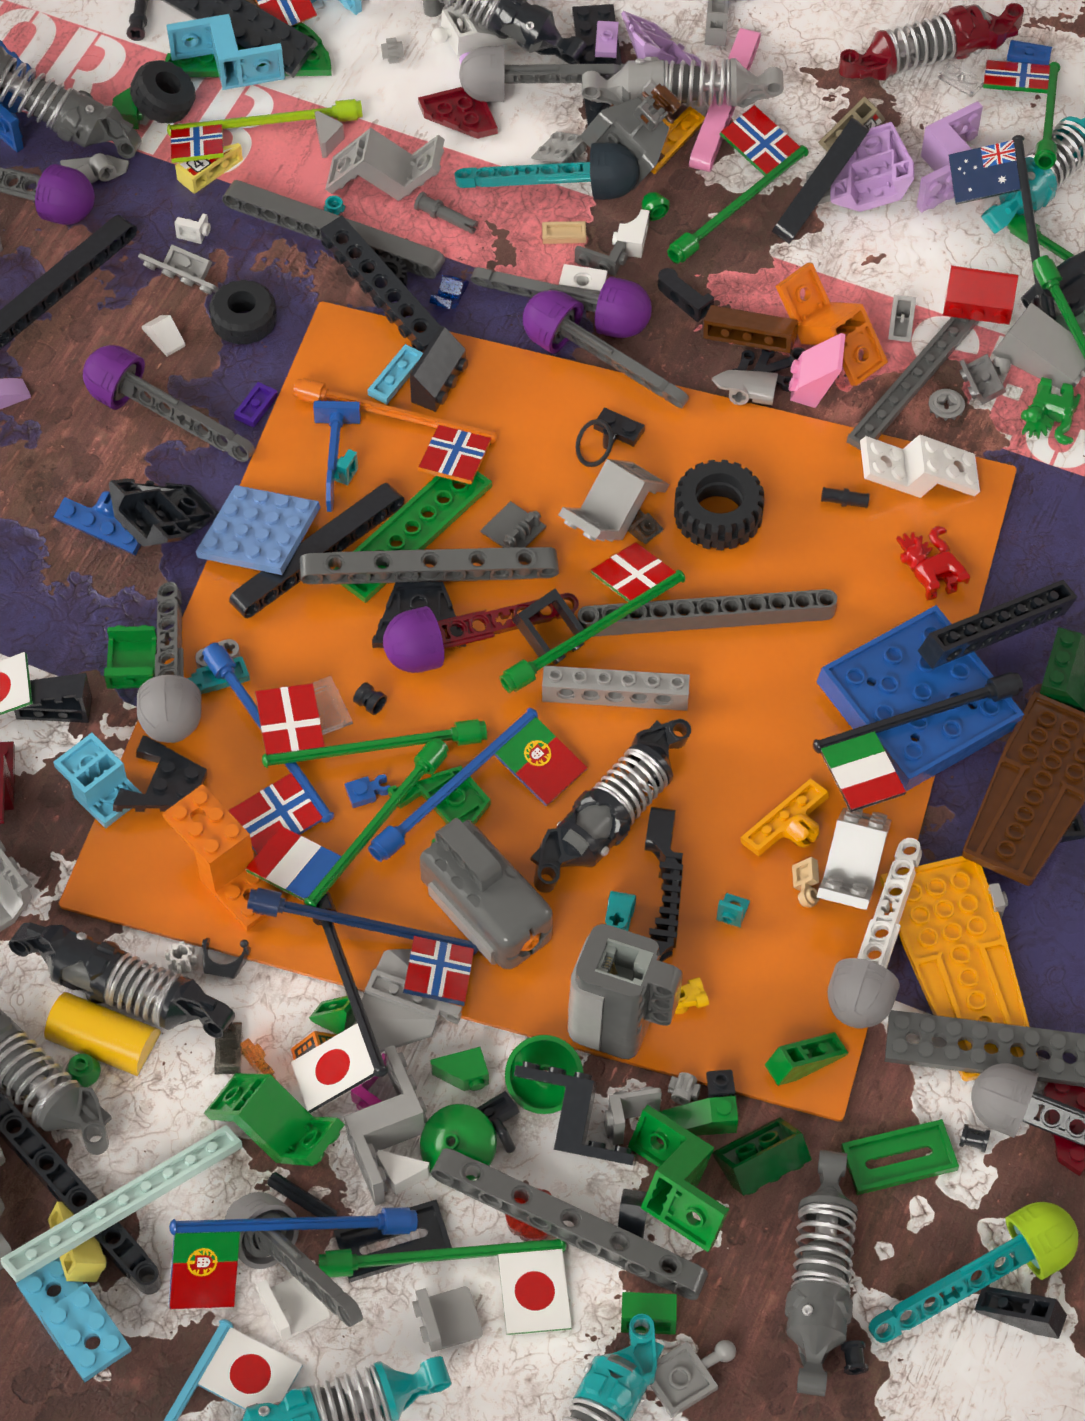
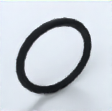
M601 419L591 420L582 427L577 436L575 448L577 457L583 465L596 467L607 459L613 446L611 427ZM601 424L606 428L609 436L607 450L598 461L587 462L580 452L581 438L586 429L591 425Z

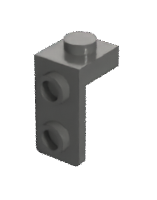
M617 240L609 256L576 246L575 263L584 267L606 270L607 274L615 276L620 266H624L627 261L626 243Z

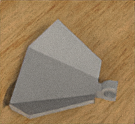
M411 949L384 951L377 968L374 969L362 998V1003L380 1053L384 1052V1048L392 1045L397 1048L432 1037L439 1015L444 1016L445 1019L455 1024L459 1023L462 1016V1007L403 993Z

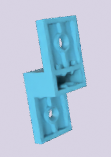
M60 1258L55 1259L16 1283L18 1289L59 1350L64 1351L84 1383L132 1351L88 1284L66 1281ZM58 1285L62 1288L60 1294L55 1297L48 1296L47 1290L49 1287ZM92 1337L99 1338L101 1340L100 1345L96 1349H88L85 1347L88 1339Z

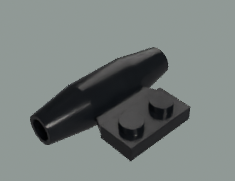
M1085 251L1068 258L1057 266L1062 277L1059 287L1075 317L1085 311ZM1035 284L1021 297V301L1026 309L1031 304V301L1035 299ZM1045 289L1046 294L1053 297L1050 290Z

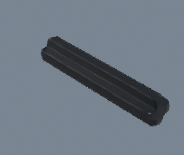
M274 1172L267 1181L269 1187L316 1217H337L335 1209L279 1173Z

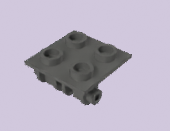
M510 501L480 532L503 548L526 547L546 528V525L540 522L541 515L539 512L527 513Z

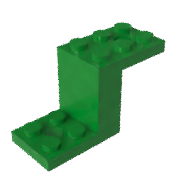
M235 1073L204 1112L210 1120L234 1121L275 1163L316 1165L324 1157L323 1152L327 1147L339 1138L340 1130L345 1125L339 1118L312 1116L271 1074Z
M647 1105L642 1110L628 1148L659 1167L654 1174L641 1209L709 1252L714 1246L730 1210L696 1188L699 1185L714 1147ZM656 1136L660 1137L663 1140L664 1145L660 1144L657 1141ZM693 1212L698 1214L701 1220L694 1218Z

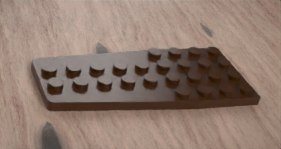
M1035 691L1023 711L1024 716L1022 720L1017 722L1007 740L962 851V856L965 859L1026 886H1031L1085 805V713Z

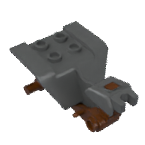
M660 83L650 92L653 97L646 92H642V95L646 98L644 101L637 97L617 105L612 104L609 108L603 109L579 136L590 148L592 143H618L627 147L636 156L639 165V178L632 190L665 157L661 151L669 127L662 120L666 118L673 124L674 120L669 112L674 114L681 106L680 100L665 85L662 86Z

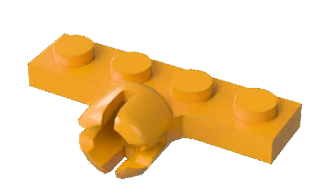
M691 106L673 124L665 118L662 120L669 127L661 151L665 157L651 170L653 174H656L702 126L705 117Z
M810 778L741 836V843L757 856L762 855L783 837L790 839L799 847H809L810 843L805 839L814 843L820 832L819 824L808 815L829 798V792Z

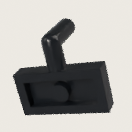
M605 407L597 418L604 420L611 427L613 444L617 439L634 447L645 431L644 424ZM594 424L593 429L603 433V447L607 449L609 436L606 428L601 424Z
M505 1090L477 1107V1109L490 1119L506 1152L512 1153L516 1147L503 1122L520 1113V1111Z

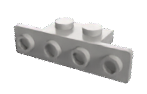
M171 245L163 263L141 253L138 256L144 262L143 266L154 271L156 268L162 270V274L172 279L174 276L180 277V281L192 287L193 284L200 286L199 290L209 295L212 292L216 293L219 289L217 286L204 281L212 262L177 246Z

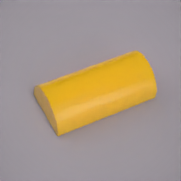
M68 992L62 993L55 1001L48 1015L44 1030L46 1040L78 1053L93 1056L100 1062L135 1076L139 1075L161 1034L160 1029Z

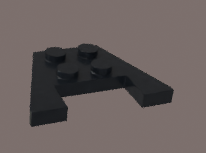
M395 582L386 604L384 615L378 624L376 635L373 636L372 648H384L383 637L390 621L402 612L427 606L432 610L437 621L456 617L444 583ZM453 626L450 628L453 636H462L463 632L460 627ZM466 644L455 647H466Z
M143 735L136 750V757L157 762L158 766L146 794L120 788L113 803V811L123 812V809H135V812H145L146 808H160V812H165L204 783L207 769Z

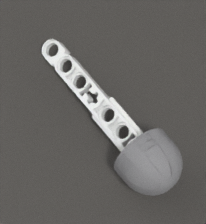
M914 838L903 839L897 847L894 856L895 860L892 862L874 918L869 922L858 957L843 959L837 962L828 985V1000L833 1014L842 1023L853 1028L873 1027L886 1019L893 1008L900 987L898 979L887 969L901 927L899 922L916 874L914 867H918L922 857L920 843ZM907 847H915L917 849L911 855L903 853ZM902 867H907L910 869V871L905 875H899L896 873L897 870ZM893 888H901L903 890L897 896L889 894ZM891 903L893 912H890L889 915H885V913L889 912ZM881 929L889 932L883 938L875 936L876 932ZM871 951H880L882 953L877 959H870L868 957Z

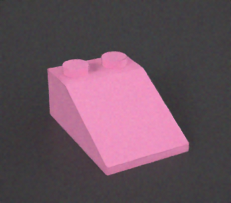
M840 333L802 352L798 360L793 361L791 366L793 378L789 384V391H791L790 401L816 408L842 371L845 334Z

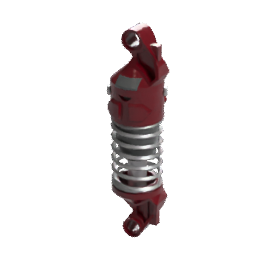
M1010 3L1000 16H996L986 12L977 4L969 6L959 5L951 7L949 11L938 16L934 15L932 20L925 18L922 23L916 20L913 23V27L906 23L904 28L897 25L894 32L889 28L879 30L875 33L865 54H859L852 49H846L841 52L839 74L845 78L864 79L872 77L877 80L886 81L889 76L896 75L898 71L903 73L907 68L913 70L916 66L923 67L926 63L932 65L935 61L941 62L945 58L965 59L971 53L977 55L985 49L996 50L1007 38L1018 35V30L1022 25L1024 8L1018 3ZM907 27L910 29V33H909V35H908V38H907ZM898 30L902 34L903 40L898 41ZM910 58L914 62V65L912 66L909 65ZM901 61L905 65L904 68H900Z

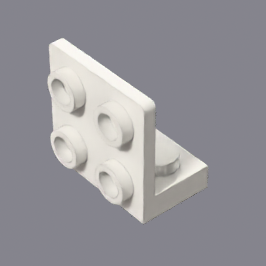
M295 1277L271 1288L267 1280L256 1284L258 1295L282 1342L330 1318L327 1307Z

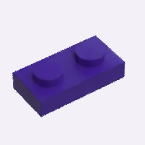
M257 382L234 412V419L254 428L278 397L277 390Z

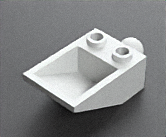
M463 5L456 11H454V7L443 9L441 27L435 28L432 32V39L435 43L443 44L448 40L457 56L480 47H495L515 41L513 38H498L486 26H482L481 18L478 22H475L476 15L468 19V13L472 6H469L466 13L461 15Z

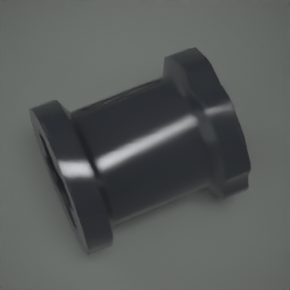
M964 1124L959 1146L974 1147L985 1153L990 1130L981 1131L970 1128L969 1124Z
M852 1340L841 1344V1350L844 1352L846 1363L844 1373L847 1375H859L869 1370L864 1359L863 1349L866 1347L864 1341Z

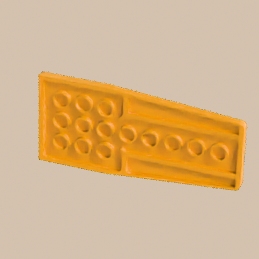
M963 856L914 867L916 874L899 922L901 925L899 936L933 1015L1030 1027L999 913L994 912L993 900L988 892L989 885L982 866L965 859ZM907 868L899 870L896 873L899 875H905L910 871V869ZM889 873L881 874L880 876L883 888ZM893 888L889 894L897 896L903 890L901 888ZM890 903V910L893 912L892 904ZM961 1040L958 1042L960 1049L964 1051L972 1049L969 1041ZM992 1043L984 1045L987 1053L995 1054L998 1052L996 1045ZM1012 1047L1010 1049L1011 1054L1015 1057H1022L1024 1055V1051L1020 1047ZM958 1071L962 1080L966 1082L976 1080L980 1075L978 1073Z

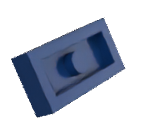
M1011 40L1006 61L1049 65L1052 47Z

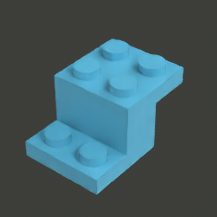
M90 733L53 762L54 767L70 782L74 798L105 829L130 810L123 809V812L113 811V803L120 788L141 793L127 779L124 763L93 733Z

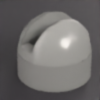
M1005 358L993 359L992 363L998 375H1006L1009 372L1011 361Z

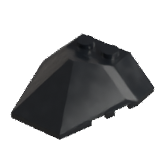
M129 478L112 480L109 483L114 517L143 547L184 540L214 521L219 513L192 485L166 483L165 486L154 485V481H146L145 484L135 483L134 479Z

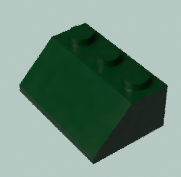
M1058 627L1040 694L1085 713V636L1082 633Z
M780 1117L712 1152L731 1186L743 1196L757 1192L763 1185L778 1181L782 1175L790 1171L799 1170L805 1163L812 1160L802 1132Z

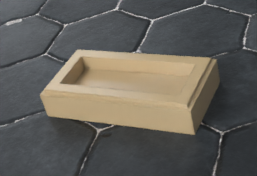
M586 221L542 222L543 244L586 243Z

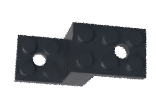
M524 1061L522 1066H515L514 1076L518 1078L566 1087L553 1150L635 1166L637 1155L631 1154L632 1149L615 1146L613 1151L605 1149V1143L590 1140L588 1145H585L597 1082L592 1080V1075L575 1072L574 1077L566 1075V1070L549 1067L548 1071L540 1070L541 1065Z

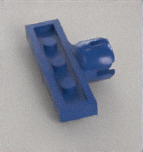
M109 491L102 492L97 503L92 508L64 497L54 515L57 521L136 556L141 546L114 517Z

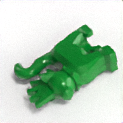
M1041 377V381L1037 386V394L1032 404L1021 413V419L1026 422L1022 435L1029 431V438L1034 434L1039 439L1041 432L1044 436H1047V430L1051 431L1054 421L1061 423L1055 430L1054 437L1057 442L1062 445L1072 444L1073 438L1064 434L1070 430L1072 417L1078 408L1081 395L1077 394L1074 396L1073 386L1063 383L1060 390L1061 396L1051 394L1052 379Z

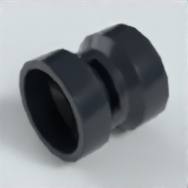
M364 682L357 689L353 697V702L359 706H365L366 711L372 715L378 714L387 701V696L381 691H375L374 687L368 682Z

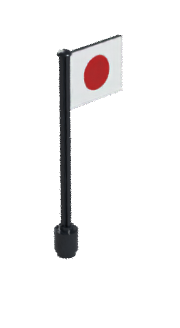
M327 891L317 903L316 908L337 912L331 894ZM312 918L313 922L323 926L357 1024L291 1062L309 1113L316 1111L372 1077H383L388 1073V1067L384 1064L334 923Z

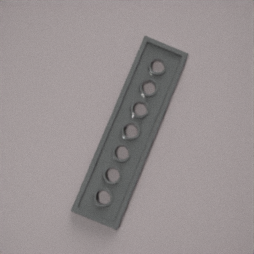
M891 1010L888 1015L884 1062L981 1074L990 1066L1009 1063L1038 1073L1037 1081L1085 1087V1034ZM908 1034H916L920 1038V1042L910 1044L906 1040V1036ZM941 1037L945 1040L946 1045L944 1047H936L932 1043V1039ZM967 1040L971 1043L972 1049L964 1051L959 1048L958 1042ZM992 1043L996 1045L998 1052L989 1054L985 1051L984 1045ZM1012 1047H1020L1024 1051V1055L1022 1057H1015L1011 1054L1010 1049ZM1038 1050H1045L1050 1054V1059L1046 1061L1040 1060L1036 1052ZM1071 1053L1076 1057V1062L1073 1064L1066 1063L1062 1055Z

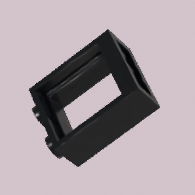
M556 588L512 619L538 657L549 652L550 648L529 619L551 603L574 636L584 630ZM584 642L578 645L577 647L573 648L572 652L582 647L584 645ZM565 654L552 661L553 664L556 665L566 658Z

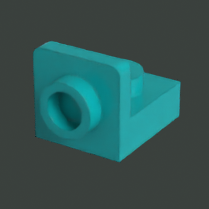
M348 449L345 456H341L338 459L334 481L349 485L358 470L357 452Z

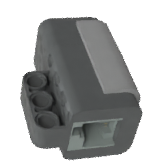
M455 818L435 832V842L424 850L420 856L421 880L428 887V894L469 941L477 946L478 950L492 965L498 964L503 969H513L528 959L530 955L548 944L553 933V912L550 905L471 820H466L462 823L458 818Z
M607 924L595 926L585 940L571 975L568 1005V1033L570 1038L582 1046L621 1059L629 1060L635 1057L639 1052L650 1022L663 1026L671 1024L680 1000L682 971L673 965L659 961V945L655 940Z

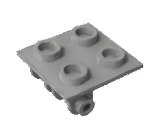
M556 131L538 148L531 159L554 162L555 164L574 163V160H577L586 151L587 144L578 134Z

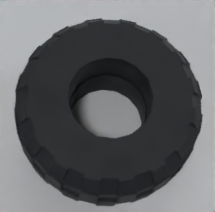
M164 60L146 62L138 69L130 84L132 101L139 112L148 119L158 123H176L184 119L192 108L196 97L195 87L190 76L181 67Z
M248 280L232 281L219 288L211 298L209 305L211 324L216 334L225 341L238 345L252 344L269 335L276 325L277 308L274 296L268 288L260 283ZM240 311H249L247 313H238Z

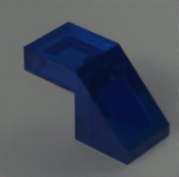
M452 275L442 276L438 293L431 294L429 303L447 309L456 308L469 281Z

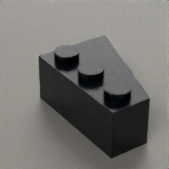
M80 673L30 680L33 704L14 710L16 719L89 723L92 694L87 674Z

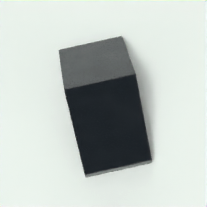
M623 1189L618 1227L644 1238L647 1212L641 1209L647 1192Z

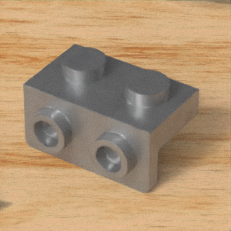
M988 354L969 364H966L964 359L959 361L963 368L959 370L965 382L969 381L971 386L968 387V390L973 399L978 398L983 405L1006 393Z

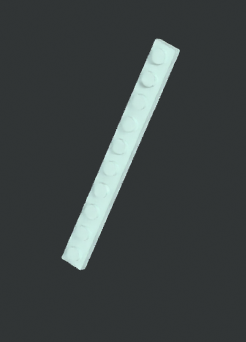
M225 1125L0 1258L1 1265L17 1283L242 1148V1141Z

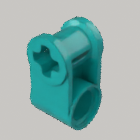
M611 891L605 923L628 931L631 917H633L636 895Z

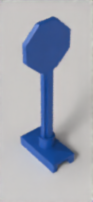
M314 401L315 423H329L331 427L326 479L327 512H332L334 506V475L338 463L340 429L343 424H360V402Z

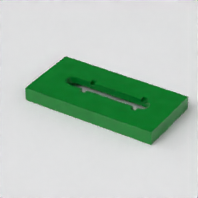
M943 1119L845 1142L841 1145L842 1152L847 1153L846 1164L857 1195L958 1171L959 1169ZM925 1147L932 1150V1154L874 1169L866 1167V1162L872 1159L876 1160Z

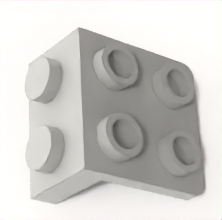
M648 1086L641 1088L639 1091L628 1092L622 1090L609 1095L608 1110H605L606 1121H604L606 1136H611L613 1145L623 1144L625 1119L639 1117L647 1105L658 1112L660 1111L662 1097L660 1088Z
M463 1286L428 1297L426 1288L415 1291L416 1301L412 1302L416 1318L421 1317L423 1326L420 1327L421 1336L424 1343L429 1342L431 1352L482 1337L483 1330L468 1287Z

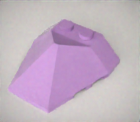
M623 10L621 15L637 59L658 57L659 60H667L668 64L672 60L675 64H680L684 60L689 66L694 59L696 66L701 67V60L696 55L683 51L685 47L680 43L677 45L674 41L670 40L672 36L657 24Z
M892 122L870 128L868 134L831 185L830 200L833 204L862 212L899 201L903 198L914 180V162Z

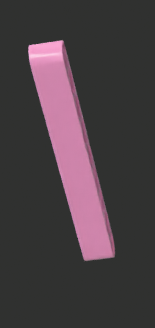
M740 28L728 58H736L749 71L759 47L761 32ZM724 91L723 103L720 107L717 105L716 94L714 93L712 105L707 111L690 156V168L707 172L712 170L724 139L719 134L729 125L736 107L726 104V91Z

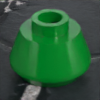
M650 192L644 196L641 206L642 210H649V220L655 221L667 214L670 202L661 194Z
M81 1053L70 1059L65 1072L71 1075V1080H76L83 1087H89L99 1079L101 1067L96 1058Z

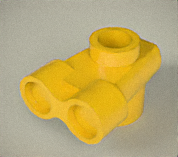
M700 977L688 980V984L681 986L680 1000L675 1011L676 1014H683L692 1006L701 1008L709 1005L708 996L704 991Z

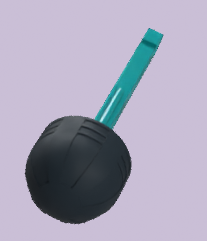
M605 142L591 144L590 162L495 166L478 169L477 167L462 168L457 170L454 176L456 186L460 188L591 182L594 200H610L626 195L635 187L639 178V165L636 156L627 147L618 143Z

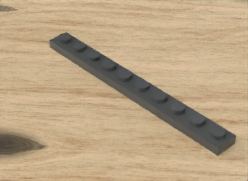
M951 317L847 436V443L861 450L860 440L865 436L877 440L979 321Z

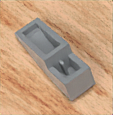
M708 0L705 45L726 46L729 0Z

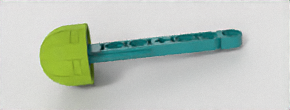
M1048 1202L1032 1203L1019 1209L1005 1218L1011 1240L901 1301L891 1311L887 1309L875 1316L869 1323V1332L876 1341L880 1343L889 1342L901 1335V1331L912 1329L1024 1264H1027L1039 1279L1047 1278L1064 1268L1075 1256L1079 1235L1074 1220L1063 1208ZM1005 1257L1003 1265L994 1267L997 1259ZM982 1270L980 1278L971 1280V1276L975 1271ZM935 1297V1302L931 1306L924 1307V1303L928 1298ZM912 1310V1314L908 1319L900 1320L901 1315L905 1311ZM888 1324V1328L884 1333L877 1334V1329L880 1325Z

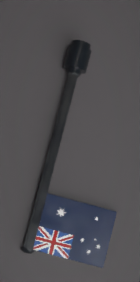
M1016 135L1011 141L948 154L956 205L1021 191L1031 261L1033 263L1034 260L1040 257L1023 144L1024 136ZM1034 274L1036 296L1031 303L1056 320L1054 299L1046 294L1045 289L1041 288Z

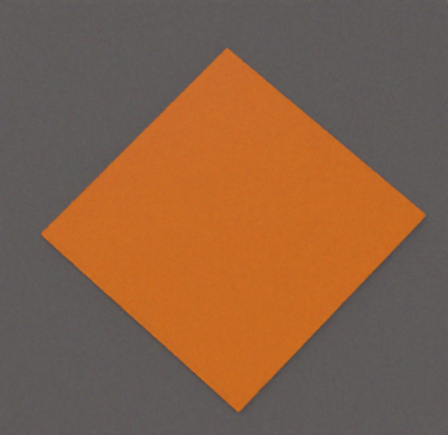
M324 301L319 302L255 452L239 485L319 501L320 509L301 542L383 483H389L404 497L403 507L436 477L435 475L418 471V466L437 428L360 409V424H343L341 427L338 459L341 456L344 457L348 449L357 452L358 470L348 486L334 481L333 511L327 512L326 479L331 427L329 423H315L314 404L300 401L298 397L293 396L297 379L302 380L306 378L326 384V388L331 392L386 405L368 395V388L405 344L410 347L412 345L408 338L402 337L398 326L395 323H390L386 316ZM450 332L466 349L468 365L466 370L459 374L455 387L453 389L450 388L445 403L443 405L440 404L436 412L411 403L409 377L387 406L490 432L496 431L497 439L495 443L489 445L478 469V472L492 481V487L424 550L503 548L481 533L480 530L511 501L527 513L533 511L540 513L541 518L539 520L546 525V528L526 548H555L557 550L559 574L552 578L443 581L456 616L482 610L491 611L538 600L555 588L559 594L571 593L577 597L579 606L574 613L577 619L579 610L585 606L628 603V601L591 573V569L636 542L674 571L681 570L686 577L684 583H678L651 601L829 589L837 595L834 617L822 621L595 636L586 640L584 645L576 651L572 652L570 650L565 653L566 658L556 665L553 662L546 665L690 675L687 711L542 702L544 667L535 674V681L517 692L508 693L499 679L503 675V671L524 659L527 662H532L539 658L519 629L495 634L493 638L468 643L466 647L444 649V662L440 668L418 673L406 672L390 662L384 648H372L373 636L376 635L378 624L384 615L386 604L395 583H387L368 602L364 603L341 584H305L300 581L254 616L244 618L229 603L230 595L261 571L207 560L182 617L184 678H190L191 674L195 673L196 669H198L195 656L199 650L212 643H218L227 639L234 640L239 645L240 656L243 657L250 676V681L241 684L256 706L255 691L313 683L325 747L449 730L451 727H454V722L472 719L484 720L487 728V740L458 746L457 742H452V740L443 741L449 748L447 758L433 774L458 766L464 768L523 716L528 708L536 710L538 719L588 767L587 770L548 806H545L495 756H492L470 777L491 800V805L475 826L550 905L553 912L552 938L548 944L510 970L503 969L498 964L492 965L478 950L472 958L464 1006L458 1005L462 1007L461 1018L527 1037L538 1035L555 1036L566 1041L575 1050L677 1078L679 1073H689L697 1078V1083L706 1086V1073L708 1071L730 1069L733 1072L735 1094L840 1122L845 1116L868 1027L853 1028L836 1018L828 1000V985L837 962L843 959L858 957L869 922L874 918L883 891L880 876L881 874L889 873L892 862L895 860L894 856L899 843L906 838H914L918 841L935 775L906 791V794L863 808L862 813L872 815L873 812H879L887 815V819L892 820L867 910L819 898L815 906L810 908L803 907L798 900L800 891L793 888L792 865L810 857L818 860L819 883L811 886L818 892L824 877L837 820L842 809H848L821 753H817L813 749V741L852 730V727L816 681L821 668L935 605L938 606L951 624L979 613L1014 482L1016 467L975 457L980 492L977 495L972 496L936 484L919 498L864 479L861 450L847 443V436L853 431V427L748 402L743 405H736L727 397L681 386L677 387L689 396V400L683 408H678L622 372ZM604 407L645 425V431L634 447L616 439L607 459L633 462L670 484L665 493L656 492V494L648 492L623 540H613V542L606 539L604 541L599 539L593 541L583 535L584 531L580 528L573 529L564 523L565 519L559 516L562 507L581 508L606 462L605 460L596 467H587L579 461L575 448L576 439L582 427L587 422L597 419ZM594 425L586 429L580 442L581 455L587 462L598 461L607 450L603 447V433L593 429ZM881 435L877 439L904 449L912 442L887 435ZM708 460H715V462L728 460V463L731 464L736 462L741 464V468H748L752 471V476L755 475L759 479L765 498L762 523L755 536L749 537L747 543L743 545L739 543L733 549H729V547L724 548V550H717V548L713 547L706 549L703 548L702 544L696 545L692 543L691 538L687 539L681 533L682 529L680 530L677 527L676 518L674 517V504L678 482L682 476H685L687 470L690 468L695 469V465L699 463L707 464ZM456 483L454 487L462 489L465 485L463 483ZM823 487L838 490L847 488L852 492L869 493L868 507L852 505L842 507L838 503L821 502ZM720 496L709 497L699 503L704 509L720 514L732 512L739 507L731 499ZM446 497L438 499L440 503H447L450 500ZM424 512L422 516L427 518L434 515L432 512ZM388 517L382 523H380L371 531L366 533L360 539L355 541L349 547L344 549L342 552H353L380 526H382L390 517ZM409 526L406 530L415 532L418 528L416 526ZM940 526L944 527L947 532L938 537L947 543L951 553L956 556L971 578L968 584L958 582L957 592L952 594L946 593V583L943 580H939L940 588L937 589V598L927 601L925 596L926 588L918 581L910 567L900 560V554L905 551L896 538L900 536L903 539L904 533L910 538L912 532L918 538L922 535V544L929 542L927 548H933L931 553L927 555L929 558L940 553L931 544L928 537L932 528ZM392 541L390 543L394 547L402 544L401 541ZM520 562L523 565H528L526 562ZM473 563L475 566H481L479 563ZM432 564L425 565L427 567H434ZM564 600L570 608V610H572V602L569 600ZM547 606L540 612L543 615H550L551 609ZM499 616L496 622H501L504 625L508 619L502 620ZM556 617L550 622L533 625L550 650L574 636L564 620H557ZM481 621L473 622V628L476 631L485 630V625ZM226 649L229 654L233 653L230 649ZM174 658L168 659L164 664L171 663ZM364 682H368L374 687L375 691H381L387 696L384 707L376 715L366 711L365 706H359L353 702L355 692ZM230 686L201 694V718L199 724L184 740L175 743L156 741L207 769V776L203 785L227 810L290 774L285 764L271 765L268 768L263 766L262 756L265 754L262 732ZM676 719L686 720L691 726V734L686 744L679 749H669L673 780L658 794L657 798L652 800L649 806H646V810L635 819L628 835L621 843L613 846L608 854L603 856L594 867H560V877L555 888L547 893L537 890L534 885L537 865L530 858L540 848L547 830L555 828L558 822L566 817L572 810L574 802L585 790L590 791L596 783L601 782L603 776H607L608 770H613V765L618 763L619 758L624 757V753L631 746L638 732L649 729L656 721L664 724ZM138 720L121 761L124 763L127 779L142 794H146L158 763L136 757V750L142 736L149 737ZM673 731L675 735L683 736L680 732ZM425 744L296 762L329 811L334 813V818L330 822L323 823L321 821L300 834V836L342 856L390 799L389 795L376 794L375 802L352 808L344 783L367 776L371 782L377 776L385 774L387 782L380 784V786L396 785V787H399L414 770V758ZM424 774L420 780L430 778L431 774ZM810 778L829 792V798L808 815L819 824L820 832L814 843L805 839L810 843L809 847H799L790 839L783 837L762 855L757 856L741 843V836ZM420 796L401 809L397 806L328 892L331 894L336 911L339 913L469 941L429 896L428 887L421 880L420 856L424 850L431 846V840L435 838V832L446 825L434 809L405 834V845L388 860L384 859L382 862H379L368 850L371 841L389 825L398 827L426 802V799ZM651 807L676 810L670 849L673 852L683 853V873L676 948H673V955L663 962L673 965L682 971L681 986L688 984V980L700 977L704 991L708 996L709 1005L701 1008L692 1006L683 1014L675 1013L671 1024L668 1026L650 1022L636 1056L629 1060L621 1059L582 1046L570 1038L568 1033V1005L571 975L585 940L592 929L597 925L606 924L605 917L611 891L636 895L633 917H631L628 931L648 938L651 937L649 929H655V918L661 916L659 909L663 905L662 895L664 894L661 885L664 881L662 878H659V872L661 871L659 867L660 861L652 851L645 850ZM146 808L145 812H135V809H130L106 829L96 819L94 820L60 898L59 905L61 909L173 940L184 941V943L202 947L203 939L210 938V950L239 957L242 954L244 948L240 946V942L246 939L249 942V947H251L247 960L344 986L322 925L315 924L311 917L283 912V914L278 913L277 917L267 916L247 931L200 880L194 850L163 818V812H160V808ZM196 814L192 817V820L195 822H200L204 820L206 816L203 814ZM907 847L903 853L911 855L915 853L916 848ZM253 850V855H254V858H255L257 854H256L255 851ZM907 867L899 868L897 871L907 869ZM541 875L544 880L552 881L549 875ZM281 890L286 896L287 901L304 905L302 900ZM250 893L244 897L245 900H249ZM726 893L750 901L741 927L716 920L718 903L720 900H724ZM731 902V904L740 906V905H739L738 903H736V902ZM334 923L359 991L365 992L372 970L377 968L384 951L412 948V939ZM881 929L876 932L875 936L883 938L889 932ZM871 951L868 957L870 959H877L882 953L880 951ZM833 1032L837 1034L848 1051L845 1057L797 1081L779 1086L765 1067V1063L779 1046Z

